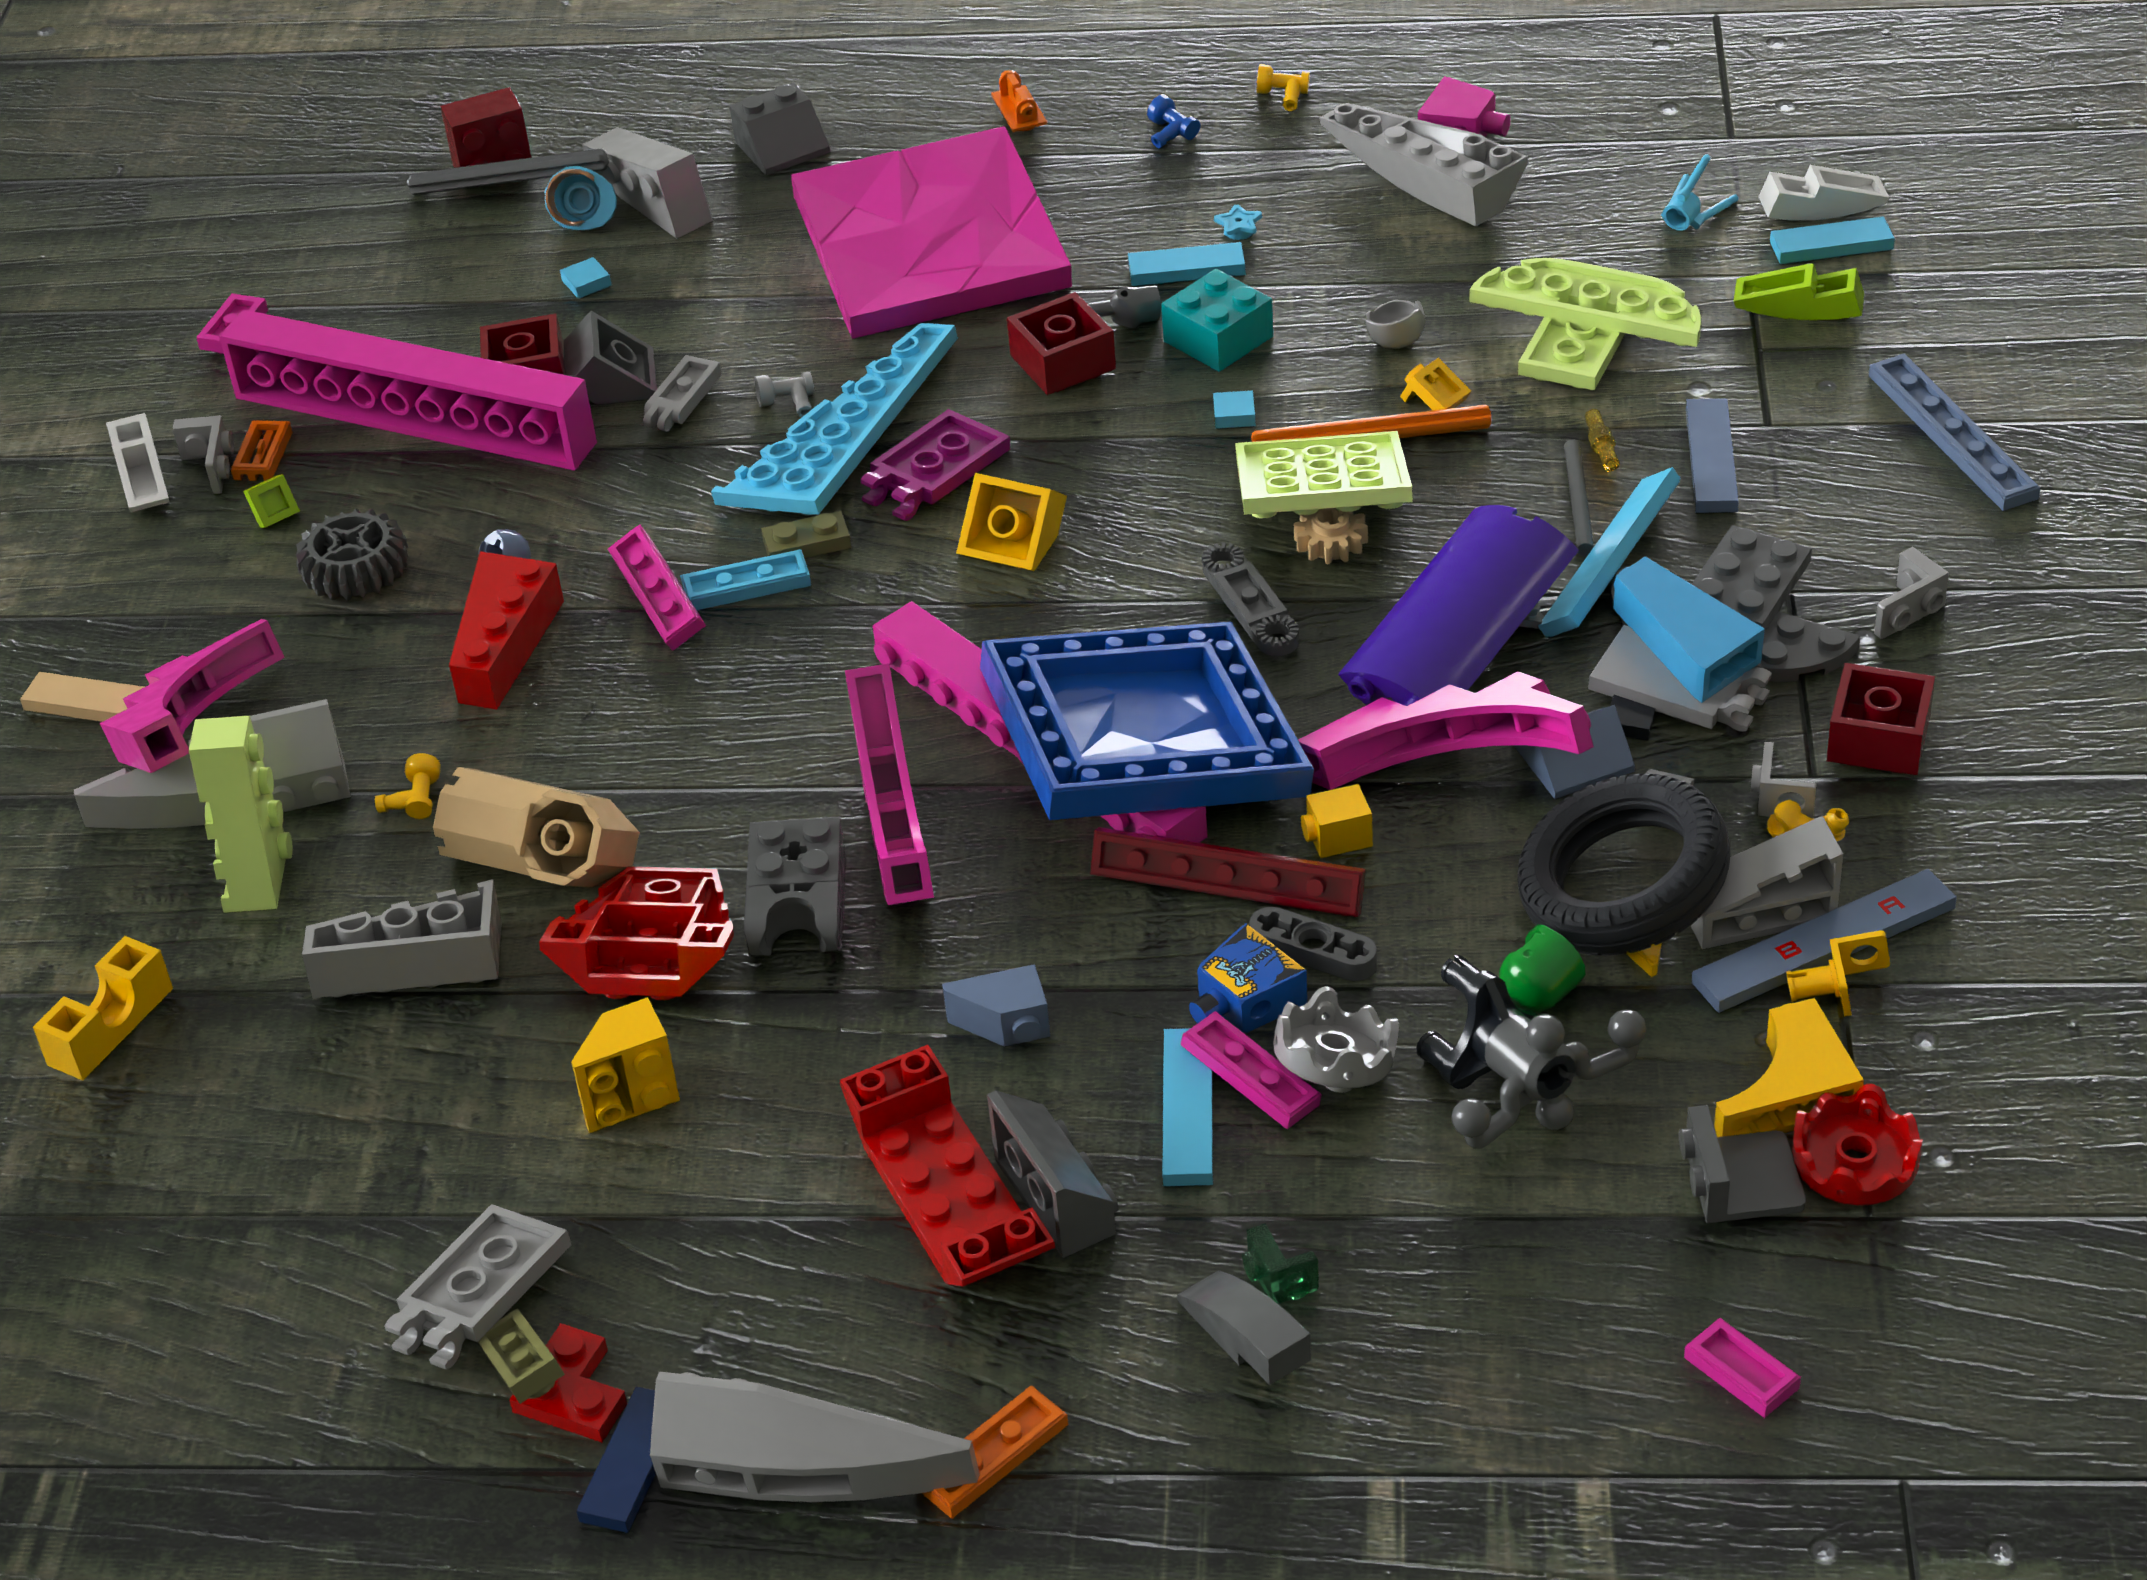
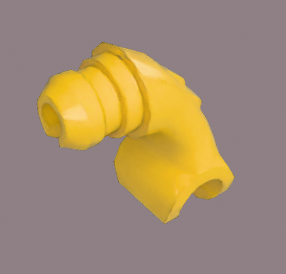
M1786 800L1779 803L1774 810V814L1770 815L1767 821V829L1774 838L1812 821L1814 818L1804 815L1796 801ZM1832 808L1823 817L1836 841H1840L1845 837V828L1849 824V817L1843 809Z

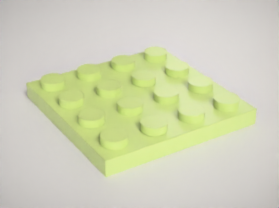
M1398 431L1235 443L1244 515L1252 514L1256 518H1269L1275 516L1277 512L1294 511V513L1299 515H1311L1317 513L1319 509L1336 508V510L1341 512H1352L1360 509L1361 506L1378 505L1380 508L1393 509L1402 506L1403 503L1413 502L1412 484Z

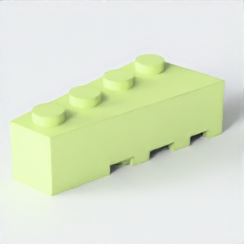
M250 716L195 719L189 754L199 801L206 802L205 829L208 840L215 839L216 860H214L213 866L216 880H226L224 895L221 896L223 913L277 909L285 861L292 858L293 845L290 833L284 832L282 828V803L280 800H274L272 794L274 789L272 769L264 767L262 735L254 733Z

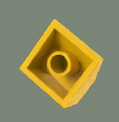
M975 473L956 554L1035 571L1058 536L1067 495L1048 488Z

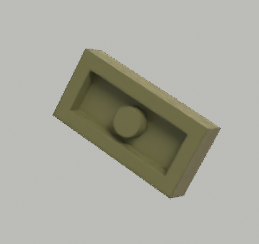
M841 511L822 513L814 517L781 522L773 526L761 528L768 556L802 549L804 558L851 548L850 534Z

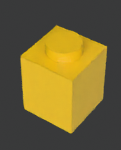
M1359 784L1306 795L1307 814L1301 816V827L1305 840L1307 842H1314L1320 858L1373 847L1372 812Z

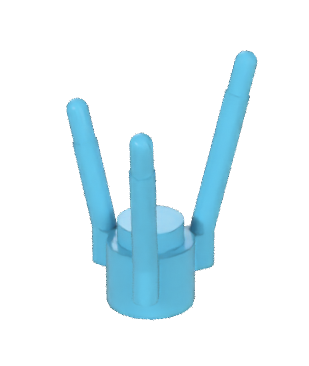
M1708 154L1702 157L1691 176L1688 174L1683 175L1669 204L1661 214L1666 224L1672 229L1683 231L1690 225L1698 229L1705 220L1726 209L1739 199L1737 195H1732L1700 213V200L1691 191L1710 160Z

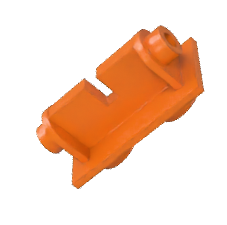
M1004 71L999 79L1000 91L992 92L991 94L1012 132L1029 131L1037 126L1046 125L1047 120L1026 85L1021 86L1019 74L1015 71Z

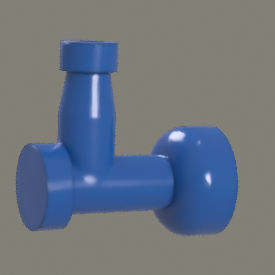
M1159 95L1150 103L1147 111L1149 120L1158 125L1169 123L1161 132L1151 136V141L1156 148L1160 149L1166 142L1178 135L1191 140L1198 134L1200 122L1194 117L1187 118L1177 112L1174 101L1168 96Z

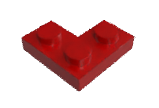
M560 1323L546 1344V1347L554 1356L565 1375L557 1379L554 1386L546 1394L538 1398H528L520 1404L512 1394L509 1399L512 1412L602 1443L628 1404L625 1391L589 1379L608 1351L605 1338Z

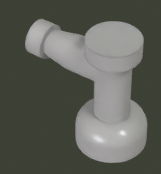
M810 371L801 373V377L772 381L767 375L754 377L759 407L772 405L775 397L791 395L799 417L802 418L812 410L808 400L809 395H814V384Z

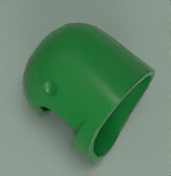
M1536 925L1527 934L1525 945L1509 953L1499 969V978L1505 982L1512 1002L1523 1010L1528 1009L1535 1013L1553 1008L1586 975L1584 962L1575 947L1564 936L1545 925Z

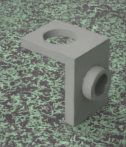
M1764 742L1762 765H1753L1751 792H1759L1758 816L1770 817L1771 814H1774L1776 806L1780 803L1778 800L1779 796L1786 792H1795L1805 799V802L1800 806L1801 812L1813 818L1816 783L1771 779L1774 743Z

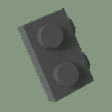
M1708 1105L1688 1107L1687 1128L1679 1130V1144L1683 1159H1689L1691 1166V1190L1694 1197L1700 1198L1706 1223L1792 1214L1804 1210L1806 1197L1787 1136L1783 1132L1775 1130L1717 1137Z

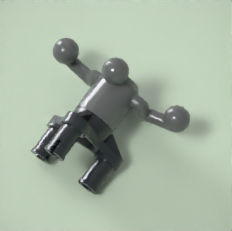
M1454 955V961L1449 958L1443 965L1441 977L1448 985H1452L1465 994L1466 1001L1468 1002V1012L1464 1030L1456 1046L1444 1039L1437 1031H1429L1418 1041L1416 1053L1420 1058L1428 1061L1438 1069L1442 1079L1456 1089H1464L1470 1086L1478 1077L1492 1070L1506 1079L1500 1089L1501 1109L1492 1117L1487 1105L1483 1101L1474 1098L1461 1100L1453 1109L1452 1124L1456 1131L1464 1136L1466 1143L1470 1147L1482 1149L1513 1126L1519 1117L1521 1108L1532 1101H1537L1535 1113L1543 1127L1554 1131L1566 1128L1572 1122L1575 1110L1570 1098L1563 1093L1571 1085L1573 1078L1577 1076L1579 1079L1584 1080L1594 1079L1631 1063L1638 1054L1639 1043L1645 1038L1647 1026L1644 1018L1637 1011L1630 1009L1617 1011L1610 1018L1607 1029L1611 1040L1619 1047L1590 1059L1588 1049L1582 1043H1563L1565 1030L1559 1019L1548 1014L1538 1015L1528 1009L1522 1010L1512 1002L1506 984L1501 978L1491 971L1479 970L1462 955Z

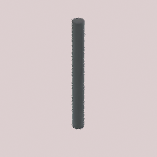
M1571 439L1565 442L1564 452L1576 546L1579 549V555L1588 556L1594 545L1581 447L1579 441Z

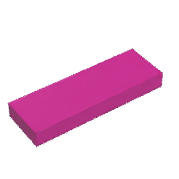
M1216 1011L1183 1033L1181 1040L1183 1048L1284 1128L1289 1129L1320 1105L1322 1097L1320 1092L1302 1078L1290 1072L1279 1060Z

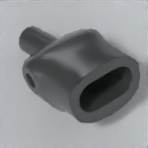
M1157 285L1135 288L1122 287L1115 290L1111 300L1087 303L1100 317L1110 316L1114 323L1130 329H1136L1146 322L1158 321L1161 315V300Z

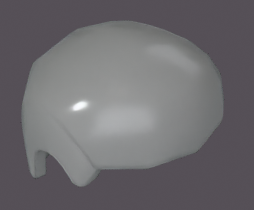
M1392 300L1380 305L1373 312L1368 311L1365 323L1369 335L1374 342L1383 348L1400 349L1412 345L1419 339L1425 327V314L1420 301L1413 303L1405 300Z

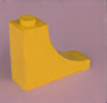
M1815 998L1769 1009L1766 1043L1773 1060L1762 1077L1748 1089L1731 1098L1716 1102L1714 1125L1717 1137L1775 1130L1783 1133L1794 1131L1798 1110L1809 1113L1816 1105L1819 1097L1824 1093L1830 1092L1843 1097L1851 1096L1863 1086V1077Z

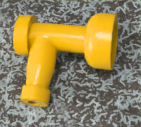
M1260 64L1257 77V93L1267 94L1272 90V87L1286 88L1283 107L1288 111H1294L1298 105L1299 93L1308 94L1310 72H1302V75L1274 73L1271 66Z
M426 753L410 756L405 763V775L412 783V790L396 792L387 796L385 794L375 796L377 812H388L389 809H405L407 815L412 818L424 819L429 817L433 806L431 799H429L430 785L435 783L440 776L441 764L439 760Z

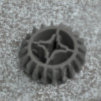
M357 508L348 514H344L341 511L340 515L333 518L325 516L323 523H312L311 531L302 533V541L296 544V564L307 588L314 589L317 596L327 594L330 600L343 596L346 601H349L352 596L360 595L364 599L365 594L370 592L380 594V587L393 586V579L403 576V568L408 565V545L402 529L398 526L396 520L389 519L387 513L376 515L373 509L360 513Z

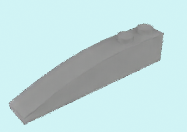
M327 699L250 716L254 733L262 735L264 767L272 769L274 779L272 794L274 800L281 801L283 812L351 797L345 762ZM190 754L153 773L138 768L132 771L128 768H123L74 789V796L85 827L143 829L205 825L206 802L199 801Z

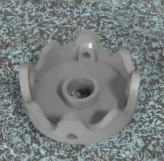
M1322 987L1303 1006H1297L1292 1002H1288L1285 1005L1282 1015L1278 1016L1273 1040L1274 1053L1290 1072L1300 1078L1323 1085L1334 1092H1348L1352 1088L1372 1085L1384 1079L1390 1072L1396 1051L1399 1021L1396 1018L1387 1019L1383 1024L1371 1005H1364L1355 1013H1347L1340 1008L1336 991L1331 987Z

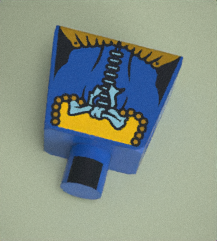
M1246 923L1200 963L1197 969L1199 998L1189 1004V1010L1197 1023L1216 1011L1240 1031L1248 1033L1277 1019L1279 1015H1282L1283 1009L1288 1002H1292L1297 1006H1303L1308 1003L1307 971Z

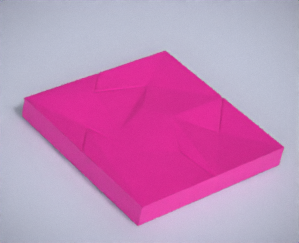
M1005 126L791 175L793 196L852 339L1072 287L1071 264Z

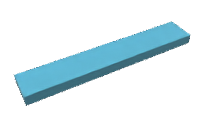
M1673 467L1646 477L1637 485L1542 619V623L1538 625L1546 638L1579 627L1678 485L1681 478Z

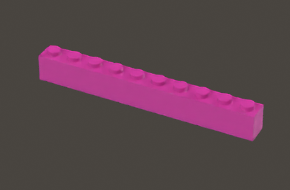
M912 601L873 625L874 653L882 664L889 663L890 667L904 676L908 683L921 688L932 696L936 703L946 706L959 715L967 725L974 726L995 745L1004 747L1018 757L1023 764L980 670L982 649ZM1206 806L1179 807L1169 810L1101 816L1108 821L1114 830L1197 843L1207 838Z

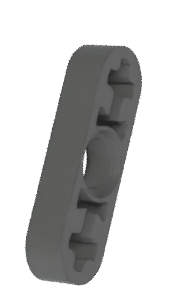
M1278 907L1261 908L1250 917V927L1298 964L1350 981L1365 980L1371 977L1377 969V947L1374 941L1367 936ZM1312 938L1325 942L1322 947L1316 949H1309L1301 945L1303 941Z

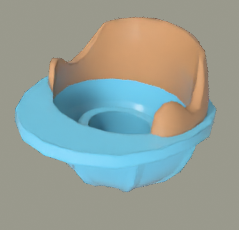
M570 166L563 168L550 179L545 189V207L553 221L563 228L592 230L604 226L612 219L617 208V196L613 186L603 176L581 166Z

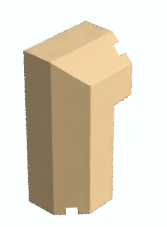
M458 767L453 773V776L460 777L455 785L445 784L440 791L433 830L435 837L443 838L445 846H438L439 854L442 856L528 875L532 879L574 887H594L616 876L628 866H633L640 832L610 799Z

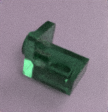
M1266 1224L1247 1229L1248 1251L1242 1253L1243 1265L1250 1281H1259L1267 1296L1277 1304L1289 1300L1301 1299L1307 1294L1318 1290V1259L1313 1251L1285 1260Z

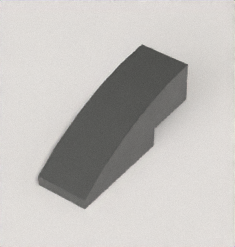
M1218 1270L1177 1295L1178 1302L1238 1365L1247 1361L1269 1385L1311 1360L1310 1333L1269 1296L1234 1275Z

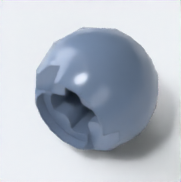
M497 529L489 534L480 544L479 553L482 551L531 559L528 541L515 530Z

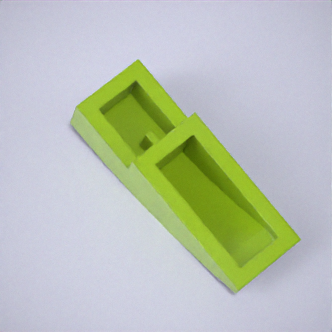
M1814 263L1737 278L1734 294L1736 308L1756 314L1796 320H1837L1862 316L1864 290L1857 268L1817 275Z

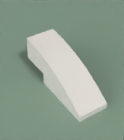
M1810 165L1805 177L1769 172L1759 194V199L1768 218L1794 221L1837 218L1864 212L1887 204L1889 196L1879 176Z
M142 413L107 422L106 425L130 512L169 503L167 489L146 414Z

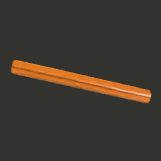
M1477 405L1256 430L1252 432L1251 442L1398 431L1399 438L1486 429L1490 427L1492 418L1488 405Z

